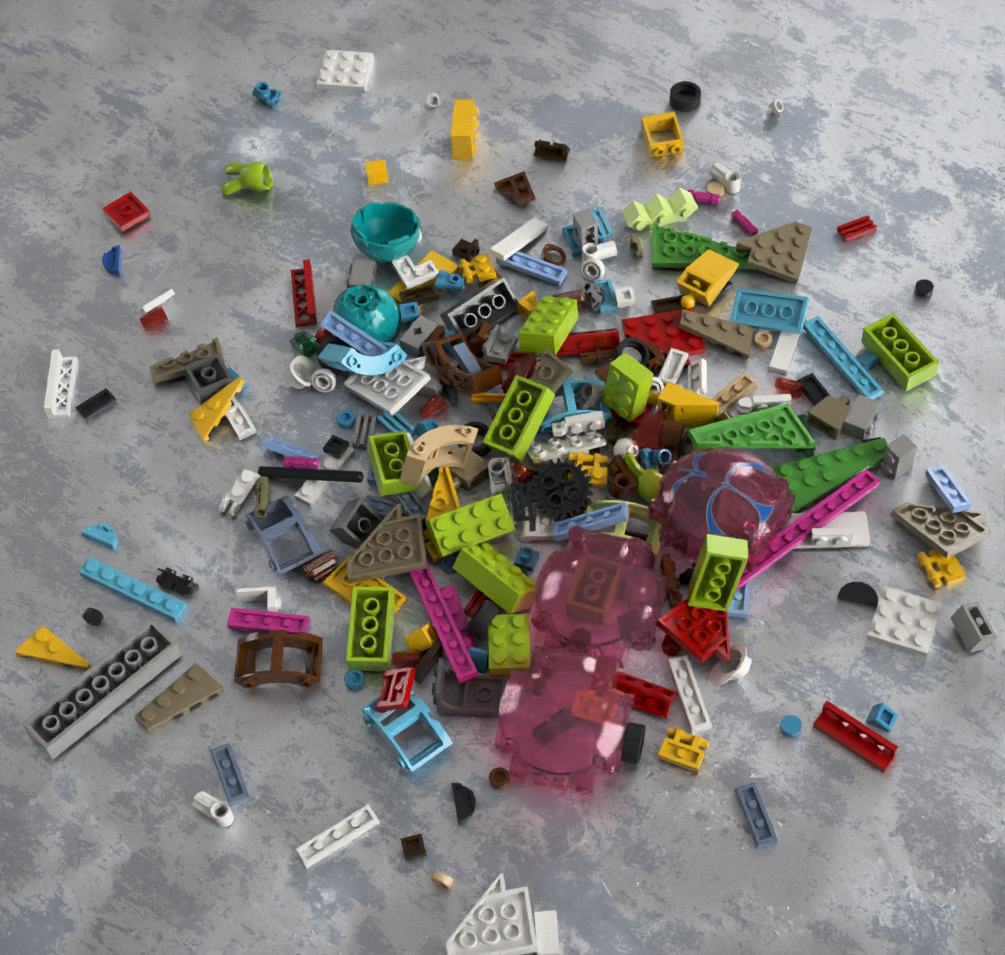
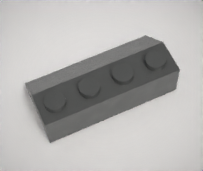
M498 277L441 313L440 317L449 331L452 330L456 334L464 333L466 339V336L482 322L485 321L490 324L489 329L518 311V300L505 277Z

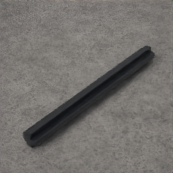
M260 466L258 474L261 477L265 476L267 478L361 483L364 478L361 471Z

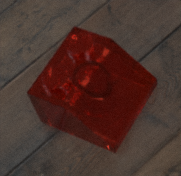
M532 352L515 359L513 366L510 365L508 377L506 380H503L501 385L503 393L508 392L516 375L531 379L536 366V353Z
M658 411L638 425L637 429H634L632 440L635 441L634 445L661 449V432L663 421L667 417V411Z

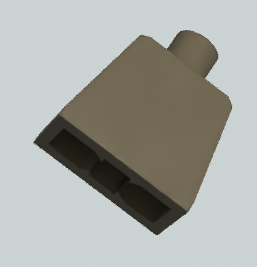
M844 395L838 400L832 396H827L808 411L806 423L837 441L842 433L844 420L851 409L848 406L850 399Z
M473 451L470 453L465 469L449 467L455 490L460 486L466 491H471L489 478L488 462Z

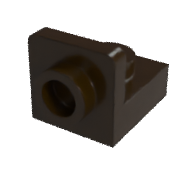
M460 239L452 249V255L465 259L468 262H471V258L476 257L480 252L477 239H474L472 243Z

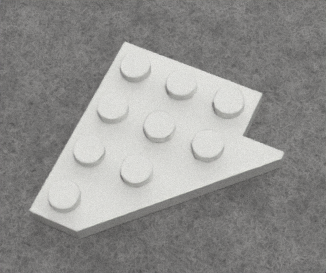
M426 356L403 361L394 369L379 375L354 373L343 385L347 390L393 416L431 380L429 374L422 371L429 362Z
M503 873L499 874L446 942L447 955H522L538 952L528 887L506 890Z

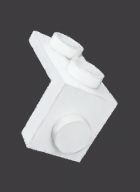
M263 586L260 588L244 587L236 589L239 602L267 601L268 612L278 613V610L282 608L281 597L278 596L276 587Z

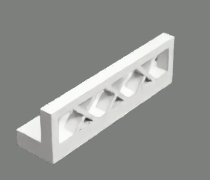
M59 349L52 350L44 402V410L48 419L70 418L78 359L77 357H62ZM63 363H72V366L65 370ZM68 376L70 380L67 383L62 384L61 380L64 377ZM65 390L68 395L61 399L59 394ZM64 405L66 407V412H56L60 406Z

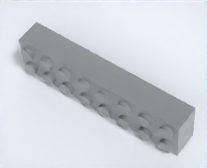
M151 619L24 720L22 725L27 734L52 760L55 759L178 659L181 653L177 643Z

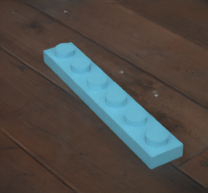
M819 316L804 323L803 329L860 395L870 399L883 395V389Z
M89 557L78 571L80 576L175 622L178 621L187 608L185 602L94 558Z

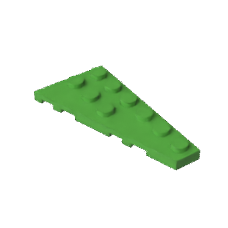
M653 223V268H687L709 249L738 263L737 269H754L746 266L750 253L748 251L729 246L727 242H714L712 238L686 231L680 233L674 231V228L668 227L665 229L659 227V224Z
M788 403L688 430L687 434L696 449L815 448L816 442Z
M885 438L774 466V473L789 513H797L800 509L812 505V502L834 492L865 469L873 468L882 463L886 445H888Z

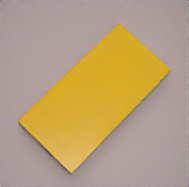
M433 250L417 264L420 265L431 260L438 272L445 270L449 271V274H456L459 271V265ZM438 277L427 282H424L420 285H417L415 287H412L410 289L434 283L435 286V282ZM400 280L388 293L400 305L402 300L399 292L409 289H406Z
M350 556L322 582L325 588L350 606L353 586L392 587L381 578L350 583L347 571V561L351 558ZM393 588L396 597L395 615L408 601V598Z

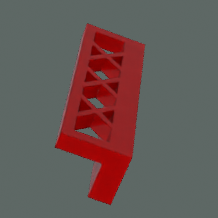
M310 259L303 260L304 268L291 270L296 327L317 325ZM304 275V278L299 281L295 276ZM300 287L306 289V291L303 294H300L296 291ZM302 300L307 302L304 308L298 305ZM303 314L309 317L308 320L299 321Z
M617 328L569 333L555 356L575 355L592 352L595 349L606 350L616 348L620 343L619 331Z
M600 665L594 671L589 690L595 693L614 697L617 701L663 718L668 717L672 702L676 699L678 693L604 665Z
M826 700L823 704L822 713L814 721L813 727L882 773H885L896 759L899 747Z

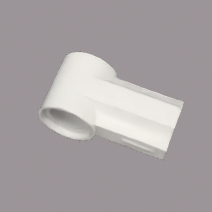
M717 162L710 170V175L725 186L727 193H738L740 191V173L730 171L722 163Z
M614 241L597 245L594 243L584 244L581 257L582 263L589 258L601 260L616 256V244Z
M204 791L198 792L193 798L192 807L215 821L219 827L226 828L234 821V815L226 802L219 801Z

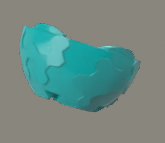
M372 202L356 212L351 221L350 230L353 241L360 252H363L367 257L375 259L379 263L390 264L392 263L391 261L397 260L413 250L420 234V219L411 208H407L405 205L395 202Z
M376 285L350 287L345 289L334 301L333 312L378 341H391L399 328L401 314L398 305L393 297L381 287Z

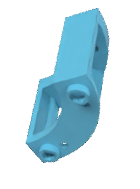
M379 341L389 349L376 356H366L351 347L328 343L318 358L326 365L335 369L353 371L363 375H379L397 367L408 355L395 343Z
M568 377L554 393L555 397L563 395L566 412L548 418L545 415L538 431L548 434L552 431V423L565 420V417L597 411L603 412L605 422L612 418L611 408L603 401L594 410H577L574 394H577L585 383H595L605 387V382L590 377H584V380H574V377Z
M411 690L408 706L411 709L385 727L380 721L398 709L387 710L386 713L377 712L375 705L376 702H379V696L361 709L364 714L362 719L368 727H373L385 739L397 755L396 761L402 769L406 768L412 772L452 744L440 722L436 721L433 716H429L430 709L421 698L418 699L416 696H412L414 694L413 690ZM421 719L436 741L408 760L393 737Z

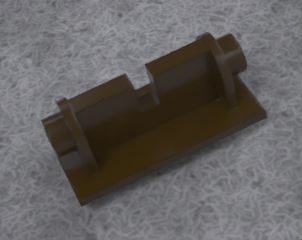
M539 139L535 141L534 147L536 149L533 156L566 161L570 148L565 143L554 142L553 145H550L549 141Z

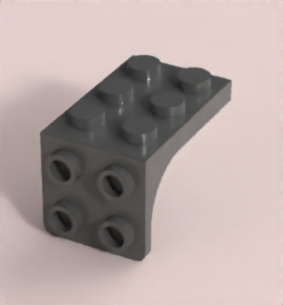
M439 658L438 665H434V677H436L435 683H432L433 705H437L438 713L504 717L507 676L478 675L459 683L455 672L445 666L443 658Z

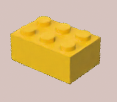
M474 99L454 100L451 127L453 160H473V154L477 153V143L475 141H478V131L476 129H479V119H476L478 117V107H475Z

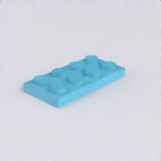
M737 288L730 321L752 326L753 328L802 334L809 298Z

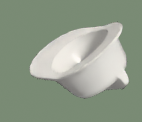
M298 355L290 363L285 372L288 388L292 386L295 389H302L311 385V376L317 368L308 357Z
M735 644L730 647L731 660L729 664H726L721 659L715 664L709 674L711 684L722 685L728 680L741 679L748 673L752 661L747 656L744 645Z

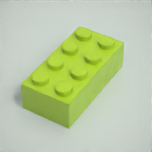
M542 296L518 332L520 352L543 354L544 349L547 348L556 355L578 320L577 300L568 297L554 298L552 296Z
M894 313L863 328L861 343L870 353L879 356V363L905 391L936 376L939 361Z
M516 375L483 443L491 450L522 462L555 394L544 385Z
M502 493L431 518L425 523L439 560L460 553L462 548L484 542L487 543L512 534L516 530Z
M711 534L706 535L688 585V606L728 612L748 560L747 540Z
M485 542L462 548L452 567L508 614L532 608L542 589L536 584L534 579L527 577L519 567L511 564L505 556L496 552L490 544Z
M353 586L346 656L349 671L353 669L360 671L390 670L396 600L393 587Z

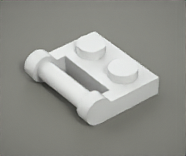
M524 504L525 516H529L528 504ZM532 504L533 513H536V531H530V521H522L520 540L526 543L531 540H555L553 538V528L556 522L555 515L549 519L548 512L542 514V508L537 509L536 504Z

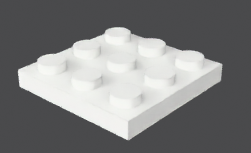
M326 50L316 83L317 88L365 92L374 59L373 53Z
M884 586L867 639L927 658L943 603Z

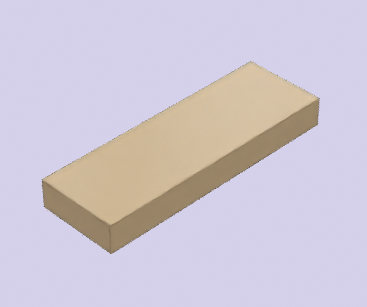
M744 372L711 398L720 403L719 415L727 412L738 403L739 399L744 398L758 386V382Z

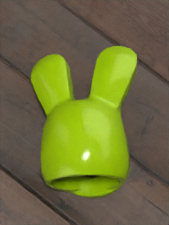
M236 162L227 164L224 172L227 175H239V178L223 183L221 194L227 196L240 189L251 191L270 190L273 186V179L268 165L263 162H250L245 165ZM262 173L264 174L266 179L265 185L263 183Z
M631 452L625 453V462L639 484L636 490L639 496L651 505H658L660 500L670 492L676 481L661 475L653 468L644 470Z

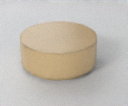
M714 181L708 184L707 193H711V195L718 194L720 197L724 195L725 187L721 182Z
M765 331L756 333L754 336L755 347L762 350L768 349L772 345L771 334Z
M434 871L431 876V881L434 884L447 889L451 888L453 879L448 875Z

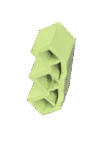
M679 188L669 199L656 194L646 205L633 200L621 212L628 227L640 232L652 229L653 223L663 226L685 220L698 209V206L691 193Z

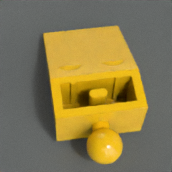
M708 249L684 270L676 282L680 293L684 294L681 299L682 307L685 309L692 308L695 305V300L710 307L739 264Z
M668 382L661 394L655 390L649 392L647 402L650 405H658L657 421L662 423L664 419L684 422L685 428H697L714 423L719 415V402L684 389L677 384Z

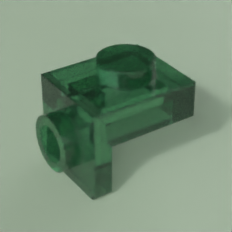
M298 332L294 335V338L289 340L292 347L299 349L302 355L308 358L318 351L319 346L314 336L307 332Z

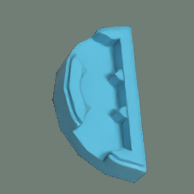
M98 523V525L91 527L87 526L81 531L82 536L109 548L115 549L117 545V536L113 528L108 524Z

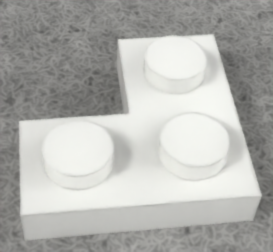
M408 255L391 261L392 267L406 289L432 280L439 275L437 268L431 260L414 266Z

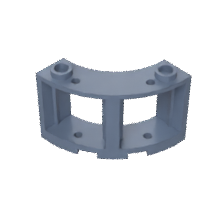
M288 495L269 503L267 515L264 518L256 517L255 510L245 514L247 518L245 524L248 530L253 531L270 558L268 563L271 570L276 571L280 575L322 555L312 531L303 525L306 523V520L299 509L293 508L295 504ZM289 516V518H287V519H285V520H283V521H281V522H279V523H277V524H275V525H273V526H271V527H268V528H266V529H264V530H262V531L260 530V529H262V528H265V527H267V526H269V525H271V524H273V523H275V522H277V521H279V520H281V519H283V518ZM298 528L309 552L280 565L268 542Z

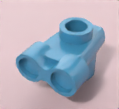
M259 82L254 88L252 95L257 97L259 101L266 102V105L274 107L276 101L281 96V92L276 89H269V85L266 82Z
M440 270L435 282V288L442 290L446 288L453 295L461 293L465 285L464 278H461L458 274H449V271Z
M645 448L639 451V456L642 460L641 467L644 470L654 469L658 465H666L671 461V453L666 448L654 450Z

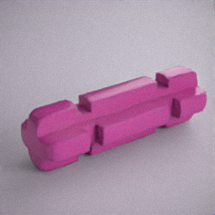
M687 190L697 202L719 204L720 195L718 194L711 195V193Z
M739 209L732 212L731 217L745 231H748L747 233L750 236L758 234V228Z
M284 457L283 465L288 468L293 466V468L308 469L309 467V469H318L319 460L317 458H310L309 460L306 457H294V459L293 457Z

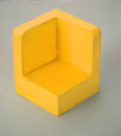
M384 159L365 162L369 186L389 183Z
M531 291L518 301V313L526 320L538 304L534 291Z
M428 622L411 631L404 640L413 654L416 655L430 648L435 641L439 640V637L431 622Z

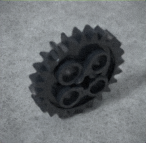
M557 458V463L555 464L550 460V466L543 463L544 470L537 469L539 476L533 475V479L536 482L530 483L531 487L535 488L530 493L531 495H536L532 498L533 502H538L535 505L536 508H542V514L548 512L549 519L555 515L556 521L559 520L560 516H563L564 520L567 519V515H570L572 518L575 512L581 515L580 508L586 510L585 502L591 503V499L588 496H593V492L589 489H592L594 486L592 483H588L592 478L591 476H586L588 470L581 471L583 465L579 464L576 467V461L573 460L570 464L568 458H565L564 462ZM571 473L573 476L570 480L562 479L564 474ZM553 480L554 485L552 487L544 486L546 481ZM560 486L564 487V492L560 491ZM572 491L579 492L577 498L569 497ZM554 498L561 499L558 505H552L551 501Z

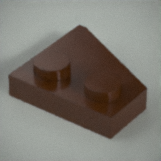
M525 171L494 183L496 190L518 205L536 199Z

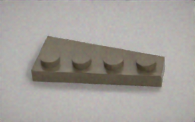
M682 310L679 323L680 329L700 338L703 336L709 339L710 343L727 347L726 350L732 353L734 351L742 354L743 358L748 359L753 334L752 326Z
M218 337L212 339L210 344L205 345L203 343L198 345L196 350L189 353L188 351L180 353L179 357L175 359L170 357L150 366L153 383L185 376L184 366L217 353L224 363Z
M545 348L543 357L540 362H537L534 368L535 371L529 380L544 385L555 393L572 374L573 370Z
M195 663L137 713L134 718L143 728L151 732L171 721L175 715L189 711L193 705L205 702L209 696L215 693L219 694L224 689Z

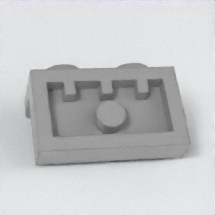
M496 324L494 329L490 331L487 341L483 343L482 352H484V360L505 365L518 342V336L501 333L500 325Z

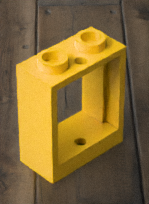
M675 112L641 117V130L650 158L683 152L684 139ZM672 130L675 140L652 143L649 133Z

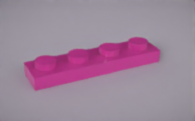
M455 584L440 588L467 650L469 647L477 648L473 635L465 631L468 620Z
M231 608L227 627L228 629L269 633V630H287L286 634L298 635L299 631L307 633L310 618L309 616Z

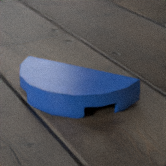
M117 245L111 247L112 250L104 253L102 257L104 269L113 275H120L121 247Z

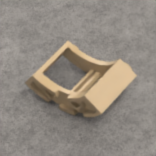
M448 425L432 429L420 436L412 444L406 455L399 481L418 487L421 480L436 467H458L465 469L478 428L464 425ZM451 444H464V445H467L466 449H465V448H460V447H443V446L451 445Z

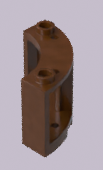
M464 333L447 335L422 344L430 366H434L439 373L437 376L448 386L452 385L457 388V391L476 394L503 384L500 366L490 365L481 361L471 350L470 352L482 369L480 372L474 374L464 372L459 365H453L448 359L441 344L450 342L451 347L465 342L470 350Z
M269 630V634L263 635L255 632L239 638L237 642L234 683L247 689L268 683H290L304 688L311 687L320 681L323 638L300 631L298 635L286 634L287 630ZM284 647L307 651L305 673L282 670ZM272 648L270 670L254 672L256 652Z

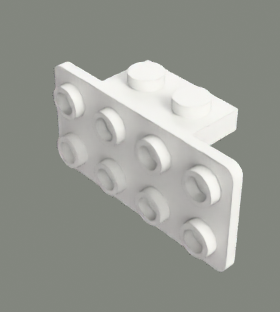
M599 430L568 434L562 438H550L542 443H531L527 454L533 463L552 460L555 464L557 463V458H560L561 462H564L565 458H568L569 461V453L577 454V452H583V454L590 455V449L605 446L606 440ZM583 462L585 466H592L591 462Z
M843 512L824 527L812 528L811 536L795 548L868 547L870 545L867 514L865 512ZM790 513L788 515V526L805 513Z

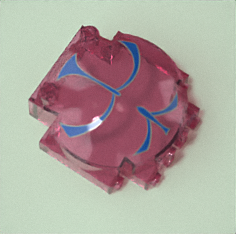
M715 447L713 450L704 448L686 456L681 455L678 461L675 460L672 463L669 473L664 474L660 480L661 489L658 497L652 499L648 506L650 510L649 518L661 524L658 534H660V544L697 563L707 534L747 540L748 560L744 569L753 573L791 519L796 495L788 492L789 482L785 478L779 477L775 479V472L755 455L731 447Z

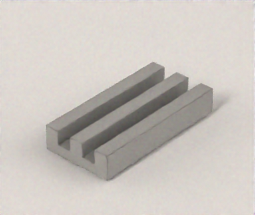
M358 413L352 442L354 448H367V444L364 443L368 421L371 422L369 436H371L375 432L377 415L369 416V414H365V416H362V414ZM362 421H364L360 443H358Z

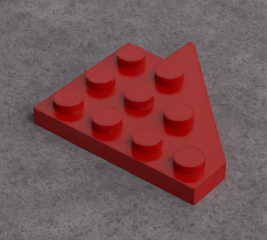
M692 308L621 320L625 338H638L646 344L652 341L656 347H660L664 358H667L671 348L686 352L689 356L705 354L702 338L679 328L682 310L693 312ZM689 357L684 365L686 369L691 365Z
M687 598L657 620L656 626L698 662L703 663L715 654L723 662L729 664L731 651L726 611L688 606Z

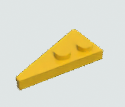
M238 377L188 414L203 441L207 442L209 440L208 434L214 426L217 427L220 423V419L232 404L230 400L236 392L239 393L245 383L242 377Z
M440 466L426 522L431 518L461 508L449 467L442 468Z
M43 625L14 651L18 657H22V655L28 656L36 661H46L47 663L63 666V664L71 665L75 669L80 670L91 668L86 660Z

